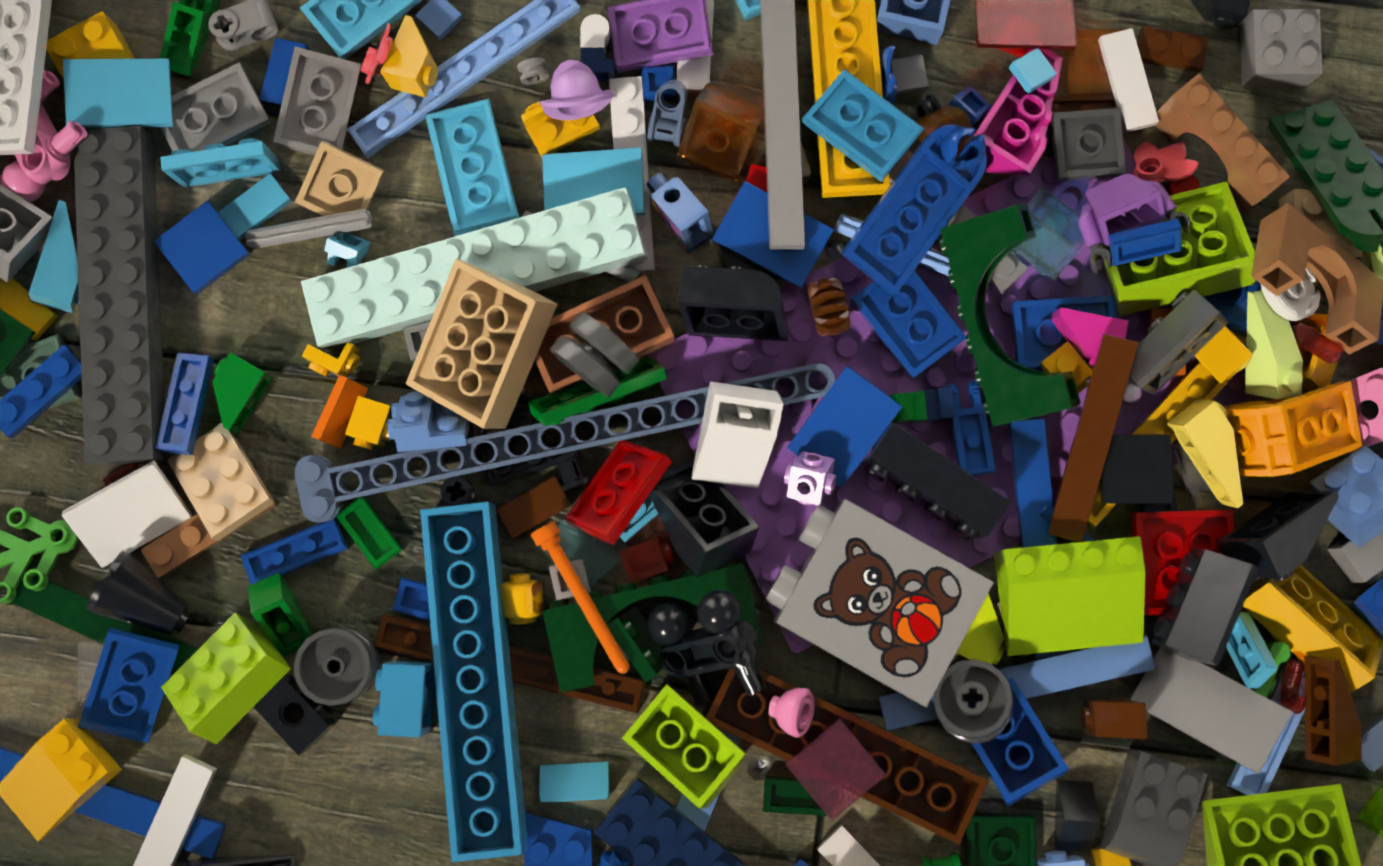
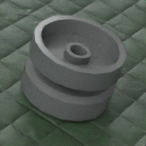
M580 311L569 324L573 335L582 344L580 345L568 336H559L549 350L577 376L599 393L609 398L620 383L618 377L607 365H610L620 373L629 374L640 359L613 331L588 314Z
M346 627L321 630L307 638L297 651L294 663L295 679L303 694L315 703L328 706L348 703L368 693L374 685L377 671L380 669L378 651L371 639L359 630ZM335 660H337L341 665L339 672L335 671V668L338 665Z
M974 659L955 663L947 668L933 695L939 721L946 732L959 741L971 744L989 742L999 736L1010 722L1013 709L1010 684L1002 672L990 663ZM977 698L979 700L976 708L969 707V699Z

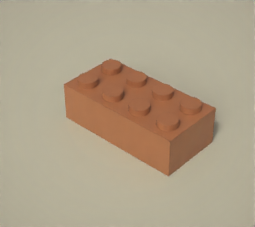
M645 275L553 317L535 357V362L550 394L584 381L549 350L559 336H568L580 345L582 344L573 335L569 324L580 311L588 314L613 331L639 359L675 343L674 334ZM607 365V367H608L611 371L614 370L613 367H611L610 365Z

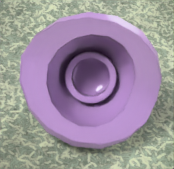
M567 60L561 63L553 73L550 85L551 99L540 101L544 113L553 119L577 120L602 110L611 102L614 92L612 89L601 90L596 76L588 66L577 60Z

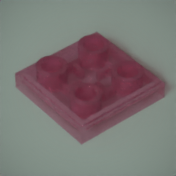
M840 719L835 721L786 763L789 770L831 821L886 776Z

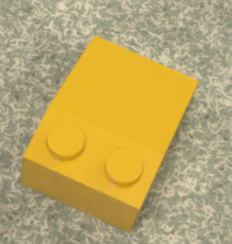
M103 11L47 40L46 49L63 79V59H135L118 26Z
M79 718L63 719L33 745L0 782V796L38 842L45 838L122 770L89 729L78 727Z

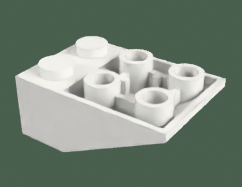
M710 381L691 479L750 488L759 487L777 437L783 409V402L777 391Z

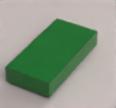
M366 496L360 497L336 516L375 570L381 568L404 550Z

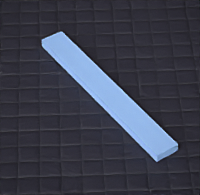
M533 0L439 65L437 81L431 86L427 97L400 92L352 125L347 131L367 159L426 119V114L436 112L581 11L580 5L576 0Z

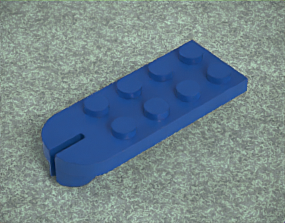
M946 125L930 132L840 253L889 294L896 295L941 234L940 228L948 225L982 178L987 164L986 143L982 134L971 137L957 155L959 144L964 138L972 136L976 131L975 128Z

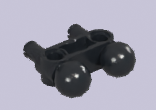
M712 590L703 595L697 607L698 621L703 628L689 631L691 626L689 614L681 606L675 603H663L652 610L647 625L649 635L656 643L661 644V665L669 675L681 680L684 679L695 705L705 704L715 697V693L706 679V672L725 668L734 669L746 695L758 693L766 686L754 661L758 644L757 633L753 626L740 619V603L732 593L725 590Z

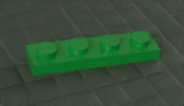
M651 357L643 358L629 374L620 373L615 369L612 370L618 377L620 385L609 398L583 381L528 402L531 415L543 426L560 424L565 418L572 415L588 413L603 403L619 401L625 395L634 391L652 388L655 383L666 379L664 367Z

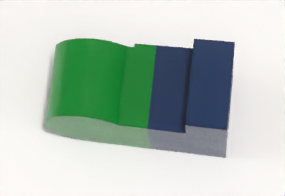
M952 387L889 395L903 405L891 423L942 422L955 418Z

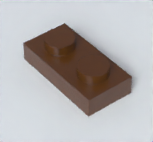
M1143 26L1139 32L1138 49L1142 63L1199 73L1204 68L1208 37Z

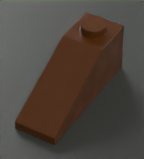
M1304 656L1305 759L1334 766L1362 760L1361 723L1340 661L1315 656Z

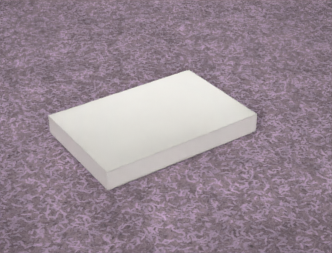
M153 460L63 510L61 516L100 567L103 568L112 563L122 550L127 553L134 551L190 519L192 512Z

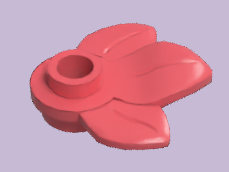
M387 24L378 49L369 46L360 69L361 72L367 74L366 84L372 81L374 74L380 76V70L388 58L393 43V38L388 37L391 30L390 24Z
M1145 141L1133 154L1136 164L1133 175L1141 180L1155 181L1160 184L1164 181L1185 179L1192 175L1199 166L1197 161L1186 159V147L1182 141L1158 150L1153 144Z

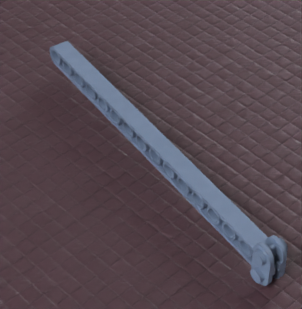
M811 364L724 384L744 387L754 386L758 389L775 391L776 382L779 379H787L793 385V392L787 398L780 397L784 406L825 396L835 383V375L824 364ZM812 372H820L824 375L826 384L822 390H814L810 387L808 378ZM709 387L565 418L563 422L557 425L543 426L541 423L472 437L467 439V446L407 451L333 467L332 462L324 456L308 455L301 458L295 467V480L301 508L305 517L315 523L328 522L335 519L339 514L341 501L701 424ZM681 400H688L694 405L695 412L689 419H681L675 412V406ZM655 407L661 412L662 419L658 425L648 426L643 422L642 413L646 408ZM616 414H622L628 419V428L621 434L612 432L609 427L610 418ZM583 421L591 422L595 428L594 436L588 441H582L576 435V428ZM550 428L557 429L561 434V442L555 448H549L543 442V435ZM515 436H523L528 442L527 451L522 455H516L510 449V442ZM483 443H489L494 449V456L487 463L482 462L477 456V449ZM450 450L457 451L461 457L460 465L454 470L447 468L444 464V456ZM417 457L423 458L427 464L426 473L420 477L415 476L410 469L411 462ZM384 464L390 466L393 470V478L387 484L379 481L377 477L378 469ZM349 472L356 473L360 479V484L354 491L348 490L344 485V478Z

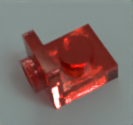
M662 537L619 551L630 583L671 570V562L675 561L670 543H664Z

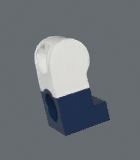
M589 15L584 18L580 28L581 62L590 68L598 82H609V79L615 78L614 59H606V47L611 39L609 23L601 15Z

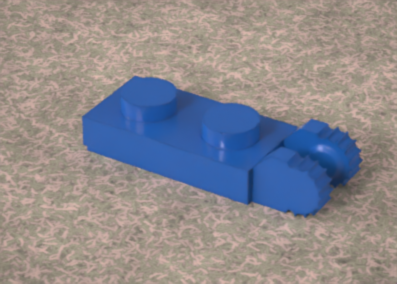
M977 381L968 382L967 393L972 408L961 409L959 390L956 384L948 385L947 387H952L955 418L950 420L958 466L974 477L996 473L984 406H982Z

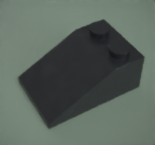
M694 459L665 471L649 495L677 554L692 572L699 577L750 553L760 526L722 483L691 479Z
M1336 490L1288 492L1216 542L1223 555L1259 567L1254 580L1269 578L1274 581H1281L1287 579L1294 574L1293 570L1306 561L1339 495Z

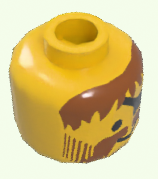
M530 573L509 575L510 581L501 584L504 617L509 619L510 624L536 622V617L544 611L542 583L530 579Z

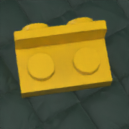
M540 102L530 105L525 110L526 113L521 115L523 124L541 158L544 154H553L600 129L594 114L577 120L553 119L544 113Z

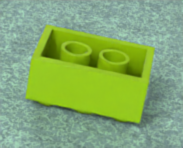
M235 612L164 683L161 689L188 730L217 745L291 668L261 627Z

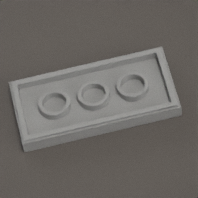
M1160 647L1153 659L1155 669L1146 671L1131 700L1145 703L1147 713L1259 775L1293 712L1201 662L1187 660Z

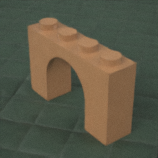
M1200 74L1196 75L1174 93L1157 111L1159 123L1155 126L1170 143L1174 142L1185 132L1192 133L1207 142L1219 155L1227 170V183L1240 215L1267 197L1290 177Z
M1289 203L1261 219L1251 277L1277 296L1305 279L1307 267L1320 281L1328 299L1329 310L1325 336L1349 355L1379 340L1383 280Z

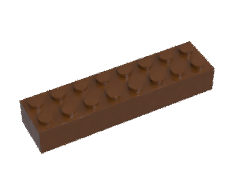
M758 668L766 686L758 693L746 695L735 670L727 669L705 715V718L714 726L958 845L960 844L988 783L986 778L812 694L814 697V714L810 727L801 737H793L781 729L776 718L769 715V705L774 696L780 697L786 691L799 687Z

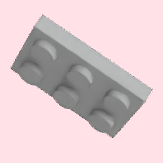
M294 47L273 145L315 155L321 141H325L342 150L361 64Z
M239 62L172 95L174 127L160 128L172 152L180 149L195 152L205 150V147L211 144L227 146L271 124V121L244 67Z

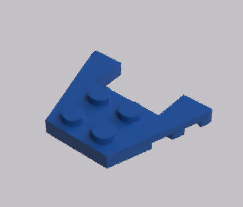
M525 811L529 848L524 853L525 866H593L592 829Z

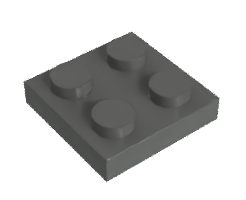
M1120 108L1057 112L1052 114L1051 130L1056 181L1110 178L1126 174Z

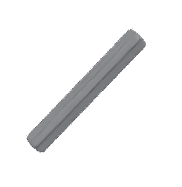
M359 209L251 229L245 233L246 244L248 247L257 249L367 229L373 224L372 215L367 209Z

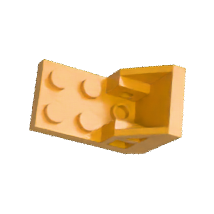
M1339 381L1296 397L1269 398L1223 406L1228 413L1227 420L1234 430L1240 476L1274 477L1292 474L1363 447L1351 381Z

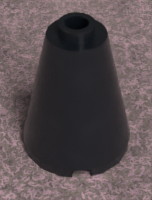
M122 550L110 565V571L105 578L100 580L86 605V610L92 614L170 635L173 630L180 632L191 615L185 612L188 605L135 557Z

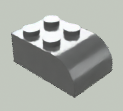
M1129 749L1099 848L1147 866H1178L1190 838L1208 774L1143 751Z

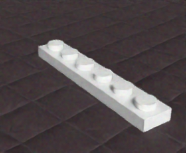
M642 76L609 79V86L614 92V97L611 99L613 149L641 147L643 152L645 215H638L636 218L648 259L630 264V266L642 273L655 272L650 190L646 186L649 180Z

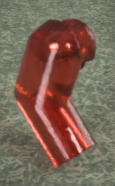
M1288 660L1281 682L1280 705L1294 714H1299L1306 706L1305 698L1298 695L1305 665L1296 660Z

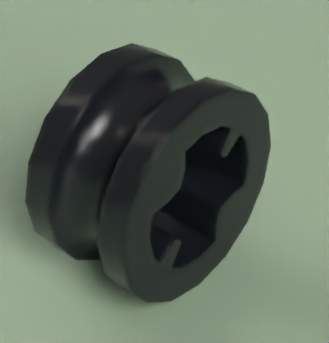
M932 93L928 94L924 101L922 99L915 101L917 113L926 127L932 126L934 120L937 122L943 121L944 116L941 106Z

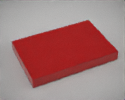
M627 440L619 441L564 520L570 526L614 545L672 461L662 453Z

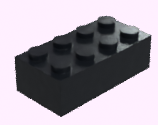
M894 422L885 429L862 462L868 466L866 472L880 482H884L885 479L897 486L894 490L896 493L908 501L917 499L925 505L923 508L924 512L936 520L940 521L942 518L954 524L951 529L967 540L970 537L973 539L987 537L1011 502Z

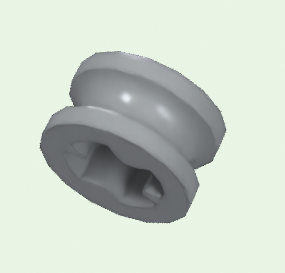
M537 57L520 62L517 68L518 72L523 74L520 77L521 83L532 85L547 80L550 76L548 70L544 69L547 65L546 60Z

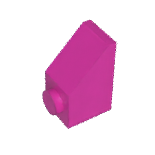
M1059 308L1053 312L1051 319L1066 342L1068 341L1083 360L1089 361L1088 366L1094 367L1102 335L1107 334L1126 339L1129 322L1127 320L1066 308Z

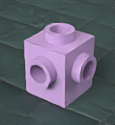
M802 451L793 464H788L785 472L784 483L789 484L787 497L796 499L803 505H820L827 494L832 495L835 487L836 475L833 474L835 459Z

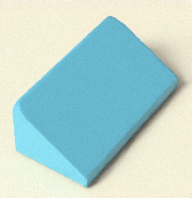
M608 761L540 765V803L603 800L610 797Z

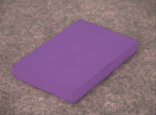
M641 0L608 7L615 69L618 73L642 69L641 67L658 66L713 55L706 0Z

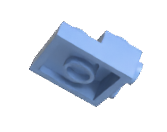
M418 391L400 396L399 403H392V419H388V435L390 440L395 439L397 452L467 446L470 421L441 404L436 405L434 400Z

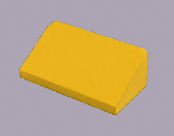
M1225 326L1195 357L1222 384L1245 368L1253 354Z

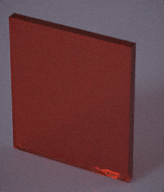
M975 0L977 48L1075 50L1077 47L1073 0Z

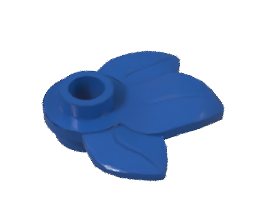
M888 46L882 53L881 81L883 98L893 105L897 92V81H895V75L891 73L890 64L895 46Z

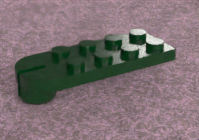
M1329 100L1270 118L1268 128L1338 232L1350 239L1351 243L1363 252H1377L1379 245L1383 248V170L1335 102Z

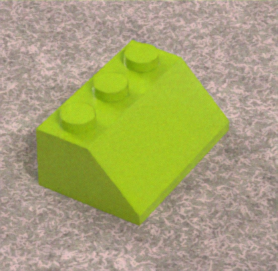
M666 684L622 737L625 742L699 809L710 806L729 783L746 756L744 751L668 684Z

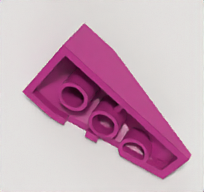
M1034 41L1026 54L1039 48L1057 72V75L1053 80L1027 94L1014 75L1011 76L972 136L974 137L979 134L984 136L987 156L985 171L988 173L1029 176L1046 149L1048 139L1046 134L1048 124L1052 118L1053 97L1057 91L1063 58Z

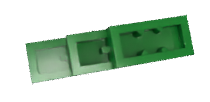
M179 0V2L172 3L159 58H169L171 71L186 76L192 75L210 32L209 19L213 13L217 12L221 0Z

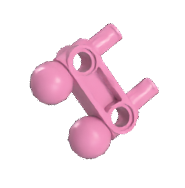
M46 70L43 72L34 154H16L17 161L7 165L0 176L1 185L28 202H33L41 197L46 184L50 180H61L67 175L71 161L69 153L87 137L84 127L71 120L57 133L42 102L60 85V82L50 71L46 72Z

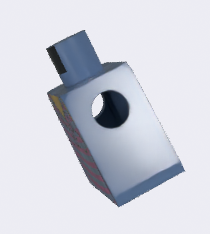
M657 173L648 180L646 186L652 192L650 197L655 212L687 254L714 235L708 210L679 177H674L668 181L662 173Z

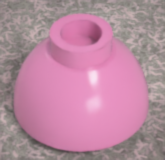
M795 688L786 691L780 697L774 696L769 705V715L776 718L778 725L784 732L799 738L809 729L814 714V697L809 689Z

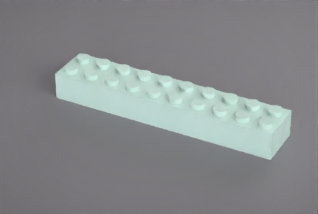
M626 187L303 280L301 285L317 346L331 351L345 347L347 342L355 344L403 330L405 327L431 321L455 259H460L536 292L644 261L648 258L630 194Z

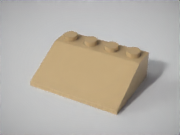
M455 259L406 385L483 429H506L555 312L557 303L530 289L460 259Z

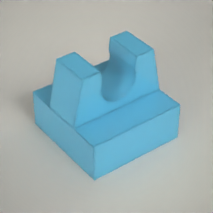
M347 232L334 234L327 238L324 251L328 252L327 264L335 266L339 263L340 258H343L347 261L346 268L358 265L363 257L368 254L371 242Z

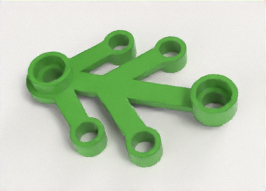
M20 507L12 508L7 513L6 521L8 525L19 530L27 528L43 537L27 542L0 530V545L10 549L0 553V569L12 564L4 581L0 582V592L2 589L7 588V594L4 598L0 597V603L8 604L15 599L16 588L22 577L23 583L28 589L41 591L47 586L48 576L59 555L73 550L79 541V538L65 520H58L49 525L31 517L28 511ZM22 513V520L16 524L15 519L17 515ZM63 531L62 539L56 542L57 535ZM44 552L37 568L26 572L34 555ZM39 575V582L33 586L32 580L34 576Z

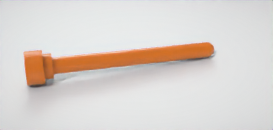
M555 521L544 525L531 534L532 539L537 547L541 546L543 551L547 550L617 672L621 674L627 673L630 668L627 659L559 544L562 540L559 537L561 532Z

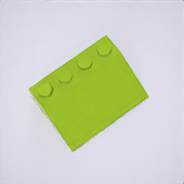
M1227 181L1170 195L1177 206L1175 211L1177 213H1184L1190 218L1188 233L1181 227L1182 251L1112 266L1111 263L1110 269L1108 268L1107 261L1103 260L1110 290L1115 297V305L1119 316L1173 304L1180 295L1185 292L1190 294L1194 289L1204 297L1256 284V280L1251 277L1255 250ZM1101 244V248L1109 251V245Z
M1140 536L1004 549L993 553L1007 656L1144 642L1145 566Z
M1341 784L1202 801L1207 866H1361Z

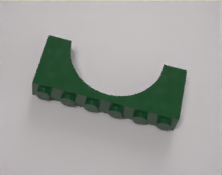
M1017 204L940 228L942 234L940 237V247L943 254L948 256L951 268L948 272L949 280L952 287L957 290L960 301L957 303L960 319L963 322L965 321L968 331L966 336L967 348L971 354H974L977 365L975 368V378L978 385L983 387L986 399L983 404L986 417L992 421L993 427L1080 405L1081 402L1072 371L1059 373L1042 372L1016 362L998 345L987 322L986 293L995 269L1014 248L1036 238L1028 204Z
M735 560L699 577L691 569L681 571L683 578L671 581L668 575L648 579L650 586L636 589L634 582L615 587L616 594L603 596L602 590L588 593L607 625L622 609L643 599L654 597L673 598L697 608L699 601L706 593L712 590H725L732 593L739 601L741 608L740 619L748 622L755 629L758 636L757 645L763 644L744 563L736 565ZM568 598L549 602V609L542 612L560 692L563 693L595 685L593 660L599 640L578 603L569 604Z

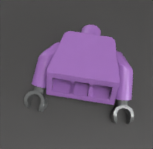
M1130 173L1120 175L1109 181L1107 179L1097 180L1093 184L1092 189L1087 190L1085 193L1087 204L1082 206L1078 221L1086 248H1091L1092 251L1090 254V265L1094 273H1098L1095 262L1099 259L1107 261L1108 268H1111L1110 253L1108 250L1101 248L1103 243L1106 246L1109 245L1108 234L1156 224L1165 220L1166 217L1168 220L1178 219L1186 233H1188L1190 227L1189 216L1175 211L1177 206L1159 182L1141 180Z

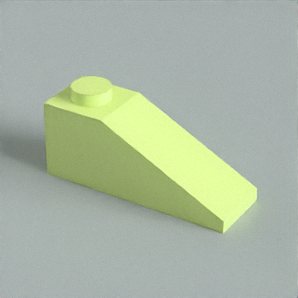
M1262 290L1248 292L1246 347L1253 354V357L1246 366L1245 393L1272 399L1302 395L1303 360L1289 320L1284 319L1271 308Z

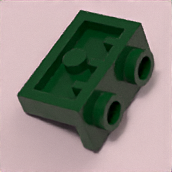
M632 607L607 624L610 632L645 683L664 669L660 662L661 644L656 643L649 635L647 620L638 607Z

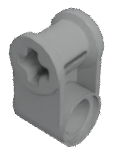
M245 0L235 6L218 10L212 14L208 22L209 30L216 37L219 45L229 51L237 50L258 41L268 40L279 31L267 0Z

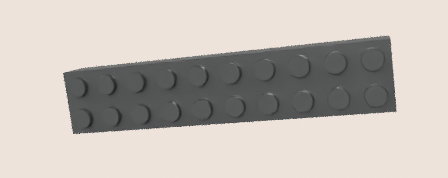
M141 126L85 129L87 137L74 147L84 464L108 467L148 464L153 460L156 463L167 462L166 453H161L155 449L164 411L159 255L158 246L154 242L158 238L154 137Z

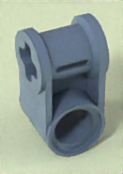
M668 80L657 90L648 126L647 141L652 142L654 139L672 142L674 146L680 147L688 91L682 82ZM664 90H676L680 95V102L675 105L668 104L663 97Z

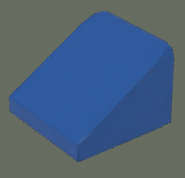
M968 85L952 98L942 112L944 118L952 125L972 128L989 112L992 106Z

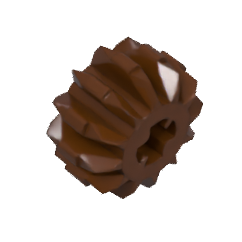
M835 277L819 279L818 282L810 283L808 296L817 333L821 336H834L840 334V332L848 331L850 317L841 281Z

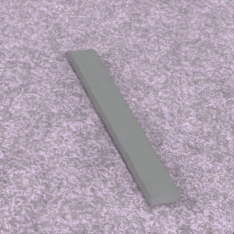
M760 0L769 250H803L805 247L795 2L794 0Z

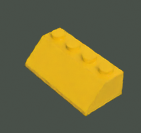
M1299 565L1293 570L1294 574L1281 581H1274L1269 578L1253 580L1243 605L1245 612L1249 613L1251 618L1258 620L1276 641L1287 644L1300 663L1305 665L1304 656L1339 660L1350 693L1375 678L1383 649V640L1307 569Z

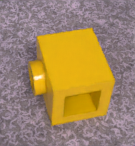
M358 396L345 435L355 438L353 445L372 451L374 445L384 448L386 441H391L388 435V419H392L391 406Z

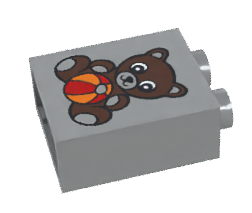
M846 499L837 504L834 512L822 505H817L798 540L813 548L803 568L798 572L784 564L765 598V601L779 608L773 622L912 701L927 707L994 582Z

